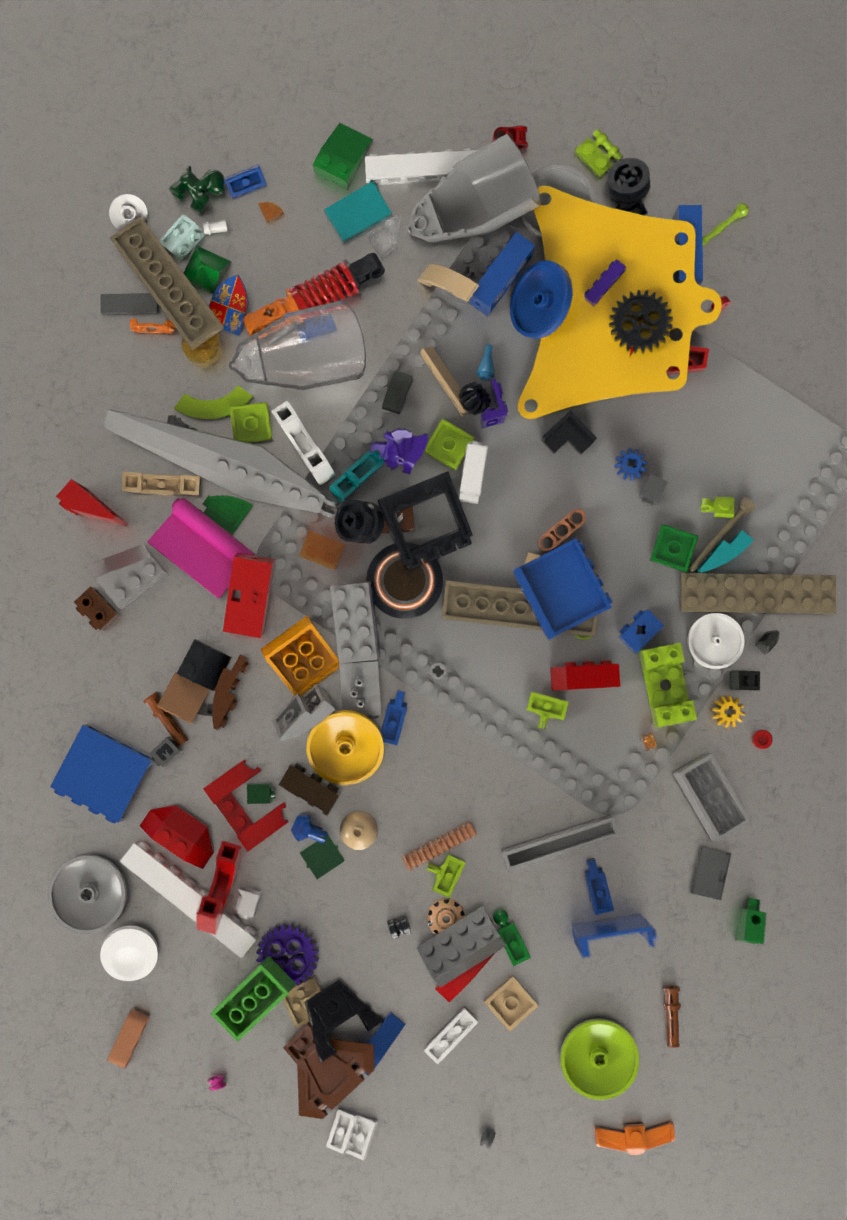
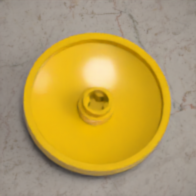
M338 710L332 712L310 730L306 752L311 767L320 777L334 784L352 785L368 779L378 769L383 759L384 741L380 729L368 716L353 710Z

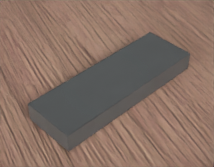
M150 293L100 294L102 315L158 313V303Z

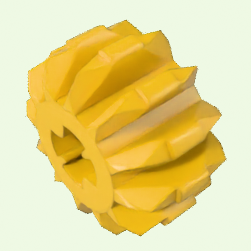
M728 695L727 700L724 696H721V702H714L718 708L711 709L717 712L712 717L713 719L719 718L717 721L718 725L724 722L725 728H728L730 724L732 727H736V721L740 723L743 721L739 715H745V712L740 711V709L744 708V704L737 705L740 699L735 698L733 700L732 695ZM729 708V710H732V714L725 713V709Z

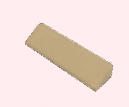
M433 347L421 349L422 358L461 416L464 417L468 414V410L460 403L461 399L458 395L461 388Z

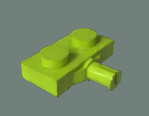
M531 692L526 710L541 716L538 728L542 727V729H545L548 718L564 720L569 702Z
M450 854L447 855L445 862L440 867L429 862L426 870L437 874L432 890L450 898L466 862Z

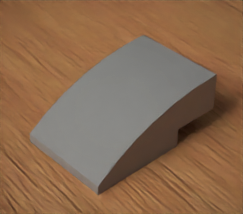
M315 684L304 697L297 693L272 722L279 739L283 741L312 729L327 718L336 708L327 691Z

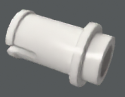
M225 219L208 222L207 220L206 223H203L204 233L209 234V236L212 233L227 232Z

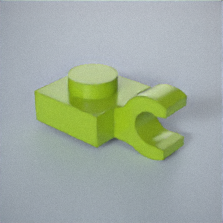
M715 497L714 501L702 498L700 512H714V517L733 518L734 497Z

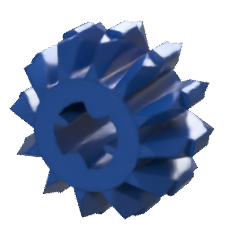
M631 448L627 449V453L622 450L620 452L621 457L617 456L615 458L619 463L615 464L614 468H620L617 475H620L622 472L624 473L623 480H626L628 475L630 481H633L635 476L639 479L642 477L640 472H646V469L642 466L647 465V461H641L645 455L641 454L638 456V449L634 453H632ZM629 462H634L635 465L633 467H627Z

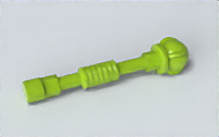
M739 203L737 208L734 209L732 216L719 223L708 235L706 234L702 237V245L704 246L715 234L718 235L734 219L745 217L749 211L748 205Z

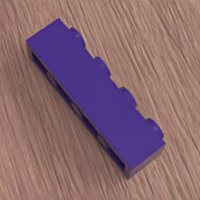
M617 259L615 262L612 261L608 270L603 271L601 278L593 283V287L585 292V300L594 307L626 271V267Z

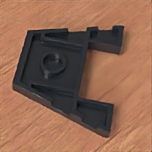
M339 980L305 1001L320 1063L337 1053L327 1033L351 1017L358 1014L367 1031H370L384 1021L382 1017L377 1016L367 1004L362 1003Z

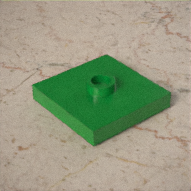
M661 524L649 561L686 573L698 540V535Z

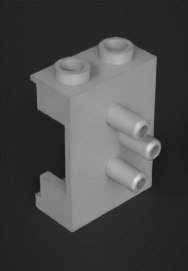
M379 660L339 664L342 710L357 711L368 716L370 719L378 718V715H382Z

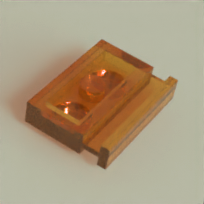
M309 530L299 557L335 571L345 544Z

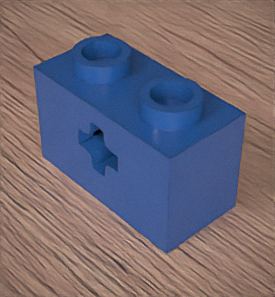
M648 609L644 612L640 610L633 617L635 621L631 625L627 623L619 631L621 635L618 638L634 654L638 653L664 627ZM636 626H637V627H640V626L643 627V629H642L643 634H642V633H640V634H637V633H636V632H637Z

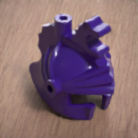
M398 428L393 430L392 433L386 431L384 438L388 440L387 442L376 441L371 443L370 453L372 454L374 450L378 449L380 451L379 458H385L383 462L386 463L387 467H391V470H394L400 464L404 467L402 472L410 474L412 468L426 449L428 434L414 436L412 431Z

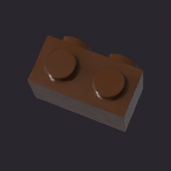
M90 586L74 601L77 605L75 609L82 616L86 615L90 619L89 624L95 630L104 631L120 616L95 587Z

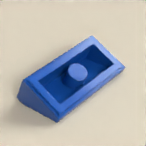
M259 164L224 178L232 198L266 185Z

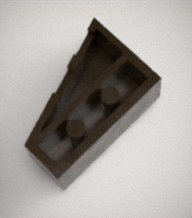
M298 763L295 765L290 764L279 786L296 797L307 801V804L319 808L323 811L324 815L328 816L341 795V792L338 791L339 787L330 782L329 784L322 782V777L316 773L311 775L305 772L306 768Z

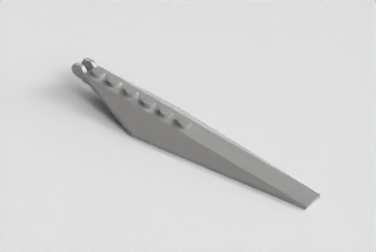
M108 409L103 425L104 428L242 498L315 513L320 512L322 515L331 518L336 514L335 511L322 505L325 502L327 505L338 507L339 501L326 496L327 494L318 490L262 446Z

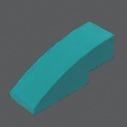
M376 450L372 454L368 451L348 468L339 479L331 484L329 491L341 504L385 464L383 462L384 458H379L380 454Z
M741 530L730 543H727L725 540L721 541L696 572L703 573L726 564L742 553L754 539Z

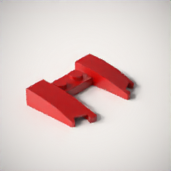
M243 760L207 785L203 790L213 804H216L248 852L289 821L283 820L282 809L286 808V804L283 802L253 823L232 792L262 770L259 767L253 770L245 766L246 760Z

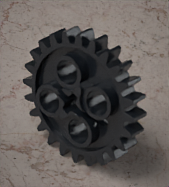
M638 290L636 296L630 292V298L623 295V303L620 301L616 302L619 308H612V312L615 315H610V320L614 322L609 323V327L614 328L611 330V335H616L614 341L621 340L620 348L627 345V352L634 348V354L637 353L638 349H641L642 354H644L646 348L652 352V346L659 349V341L662 343L666 342L663 336H670V332L666 329H672L673 325L668 322L673 321V317L668 316L671 314V309H666L668 303L661 304L662 296L655 299V292L648 296V290L645 291L644 295H641L640 290ZM634 306H639L642 309L639 313L631 311ZM655 313L660 318L652 321L649 319V316ZM641 319H644V323H641V325H638V321H641ZM626 323L633 325V328L628 331L622 327ZM643 331H648L651 336L645 339L640 334Z

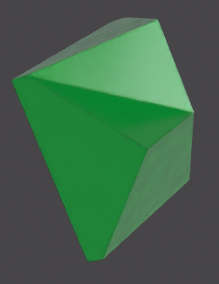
M196 245L183 273L193 286L214 294L221 284L231 261Z

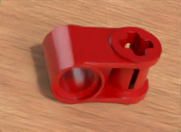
M522 125L498 127L493 133L492 142L497 140L496 137L508 134L519 150L527 149L529 147L528 142H526L527 127Z

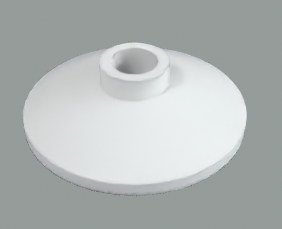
M122 194L112 201L109 207V217L117 229H123L140 216L146 222L147 208L144 202L136 195ZM130 209V214L125 215L124 210Z

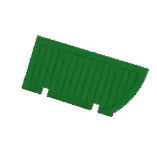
M208 495L202 504L207 507L203 513L232 536L253 507L252 504L245 500L226 495Z

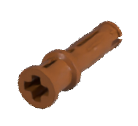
M155 692L143 702L144 704L147 703L153 712L152 715L159 718L179 747L189 739L184 735L172 716L157 707L160 698L158 696L159 693Z
M666 985L663 986V991H665L663 1007L666 1010L667 1046L677 1048L680 1046L678 1010L681 1008L679 1003L680 987ZM672 1020H673L674 1034H672Z

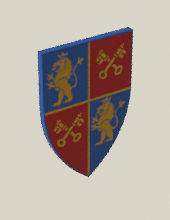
M236 275L218 286L212 295L209 308L224 327L223 330L240 336L244 324L243 318L246 316L248 309V297L242 279L239 275Z

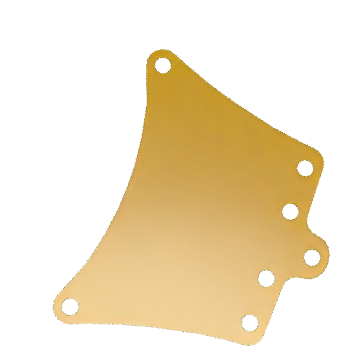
M540 186L538 188L540 194L546 192L551 196L549 204L540 205L534 209L542 234L545 261L555 262L567 270L572 281L573 294L570 309L562 324L552 334L540 340L533 370L518 401L517 406L520 415L527 419H535L572 406L631 394L681 389L687 380L692 331L698 326L707 325L717 320L722 308L719 294L710 288L701 287L695 281L696 233L693 225L686 221L644 216L583 200L550 186ZM680 232L687 234V243L684 245L676 244V234ZM617 259L626 267V271L593 307L585 300L584 294L593 287V283L601 278L603 271L608 270L612 261L615 262ZM677 270H682L686 273V280L682 283H676L673 280V274ZM638 290H640L641 295H644L645 291L648 290V296L655 292V299L662 296L661 304L667 302L668 306L666 309H671V314L668 316H672L673 321L668 323L673 325L672 329L679 328L683 332V336L679 341H673L670 337L663 336L666 342L662 343L659 341V349L652 346V352L646 348L644 354H642L641 349H638L636 354L633 352L630 356V350L626 351L627 345L620 348L621 340L615 342L614 338L616 335H611V330L614 328L609 327V323L614 321L610 320V315H615L612 312V308H619L616 302L620 301L623 303L622 296L630 298V292L634 296L637 295ZM705 300H711L714 303V310L710 313H705L701 309V303ZM634 306L631 309L634 313H639L642 310L639 306ZM655 313L649 316V319L652 321L660 318ZM641 319V321H638V325H641V323H644V319ZM626 323L622 328L628 331L633 328V325ZM643 331L640 336L646 339L651 334L648 331ZM671 366H676L680 370V375L676 379H670L666 374L667 369ZM529 399L537 402L538 406L534 412L525 410V402Z

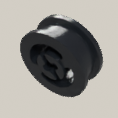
M624 158L614 163L609 169L607 176L609 192L616 201L627 204L635 203L643 199L649 192L650 172L648 166L643 161L636 158ZM637 176H639L642 179L639 183ZM619 178L621 185L616 183Z

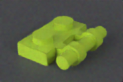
M597 129L593 133L597 140L593 142L588 137L574 150V153L600 179L613 165L610 160L614 157L619 161L623 158V155L619 152L620 149L608 140V136L605 133L602 134ZM601 145L608 151L606 155L599 149Z

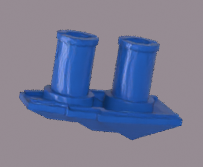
M301 812L296 817L291 832L297 841L311 838L324 843L325 839L323 837H327V832L323 831L322 827L311 824L310 816Z

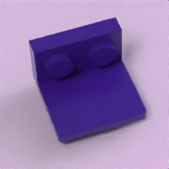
M496 378L492 379L490 388L497 410L495 408L484 410L480 419L482 429L504 423L508 413L506 401L502 402L501 399L503 394L501 383H497Z

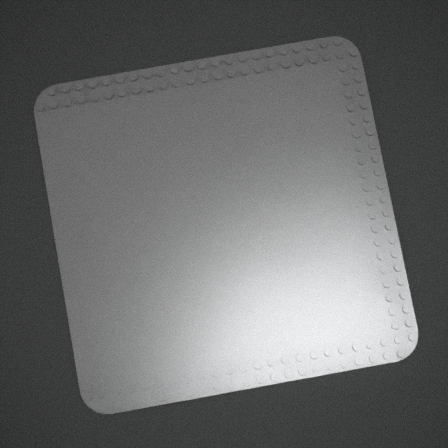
M519 217L489 234L471 236L449 268L461 274L465 272V267L469 266L470 271L475 272L470 280L478 284L488 270L487 266L492 265V259L495 260L516 232L535 245L533 257L487 317L469 304L470 299L467 302L455 297L447 290L436 287L324 450L323 455L336 476L321 486L311 472L308 473L305 480L321 492L327 494L326 496L336 499L329 491L331 484L371 450L372 442H387L388 440L384 438L386 431L392 433L393 430L398 428L412 431L414 436L428 434L429 441L442 418L474 436V441L484 443L483 446H487L478 504L460 502L473 534L470 537L472 544L459 549L455 543L457 551L443 557L438 551L440 558L437 561L443 574V588L436 604L425 614L412 619H398L388 616L375 605L381 656L378 659L379 666L592 811L603 815H619L630 811L641 802L695 721L654 727L639 654H634L618 638L621 635L619 631L627 623L631 625L635 621L633 617L640 610L644 612L648 609L664 627L641 650L681 643L685 662H681L688 698L693 700L696 716L698 717L732 665L721 669H710L700 665L693 659L687 646V636L692 624L707 614L721 613L728 615L740 625L744 634L745 646L766 615V613L680 612V574L685 572L649 561L661 524L698 535L690 566L731 519L714 517V512H700L701 499L708 498L714 501L715 497H734L735 514L739 510V503L746 497L756 505V508L751 513L745 514L723 540L730 543L736 534L743 530L754 541L734 559L703 573L792 575L847 494V432L695 330L691 333L690 346L709 348L707 367L700 372L687 373L686 383L681 389L603 399L572 406L535 419L524 418L520 415L517 405L533 370L541 338L533 339L526 337L515 329L510 317V300L520 276L531 265L545 261L542 239L533 235L524 226ZM673 328L670 331L669 337L673 341H679L683 336V332L679 328ZM489 344L493 346L492 359L495 377L485 381L481 380L476 375V372L484 356L485 345ZM433 347L461 389L466 384L474 381L477 384H481L484 389L486 388V392L490 394L489 398L491 399L490 407L487 409L495 408L497 410L490 388L492 379L496 378L497 383H501L502 402L506 401L508 408L505 422L482 429L480 419L483 413L476 416L472 413H468L464 417L461 416L422 358L421 349ZM395 370L413 376L412 384L400 414L382 409V404ZM670 374L667 376L670 379H676L680 374ZM533 399L527 400L524 405L525 410L528 412H534L538 406L537 402ZM571 410L597 439L581 455L569 442H566L553 454L541 439ZM628 448L632 449V453L638 449V456L641 454L645 455L641 461H647V465L642 466L646 469V472H640L642 477L638 479L635 476L633 481H630L629 475L626 480H623L624 473L622 472L620 475H617L620 468H614V465L619 463L615 458L617 456L621 457L620 452L622 450L627 453ZM423 453L416 462L410 474L403 473L404 467L400 464L394 470H391V467H387L385 463L347 500L373 502L379 506L377 500L446 471L450 474L459 498L466 455L456 471L426 453ZM629 462L627 467H633L635 465L634 462ZM650 474L668 481L659 503L652 506L644 504L642 499L638 498ZM445 493L413 506L414 531L402 533L406 542L421 545L458 529ZM323 502L322 506L335 511L336 513L341 503L339 502L338 507H333ZM285 507L262 540L256 556L276 559L271 592L336 636L330 586L365 582L367 571L373 558L382 549L394 544L390 533H382L371 544L346 542L336 532L335 516L331 518L322 515L320 512L315 513ZM574 509L584 511L586 514L584 524L556 548L575 538L577 541L581 540L586 550L584 551L586 558H590L595 568L592 569L594 574L601 577L603 582L601 587L604 593H608L612 599L610 604L612 608L598 614L595 637L582 640L574 634L561 633L547 640L544 632L540 630L442 619L446 580L521 589L512 571L525 564L528 552L540 556L546 554L538 547V541L541 536ZM573 514L572 521L580 523L581 516ZM557 527L559 535L564 536L567 534L565 527ZM545 538L542 540V545L545 548L552 547V541ZM636 626V628H637V632H636V633H637V634H640V633L643 634V632H642L643 627H642V626H640V627H637V626ZM612 660V664H619L621 687L551 691V667H564L566 662H576V666H582V662L594 661V665H600V661ZM435 663H442L446 667V676L441 680H435L430 675V668ZM435 666L436 669L433 668L432 672L436 674V677H441L440 674L443 675L444 670L440 669V666ZM666 679L662 680L660 683L661 689L664 691L668 690L670 682ZM535 692L568 701L564 720L548 718L546 728H538L541 716L526 710L530 693Z

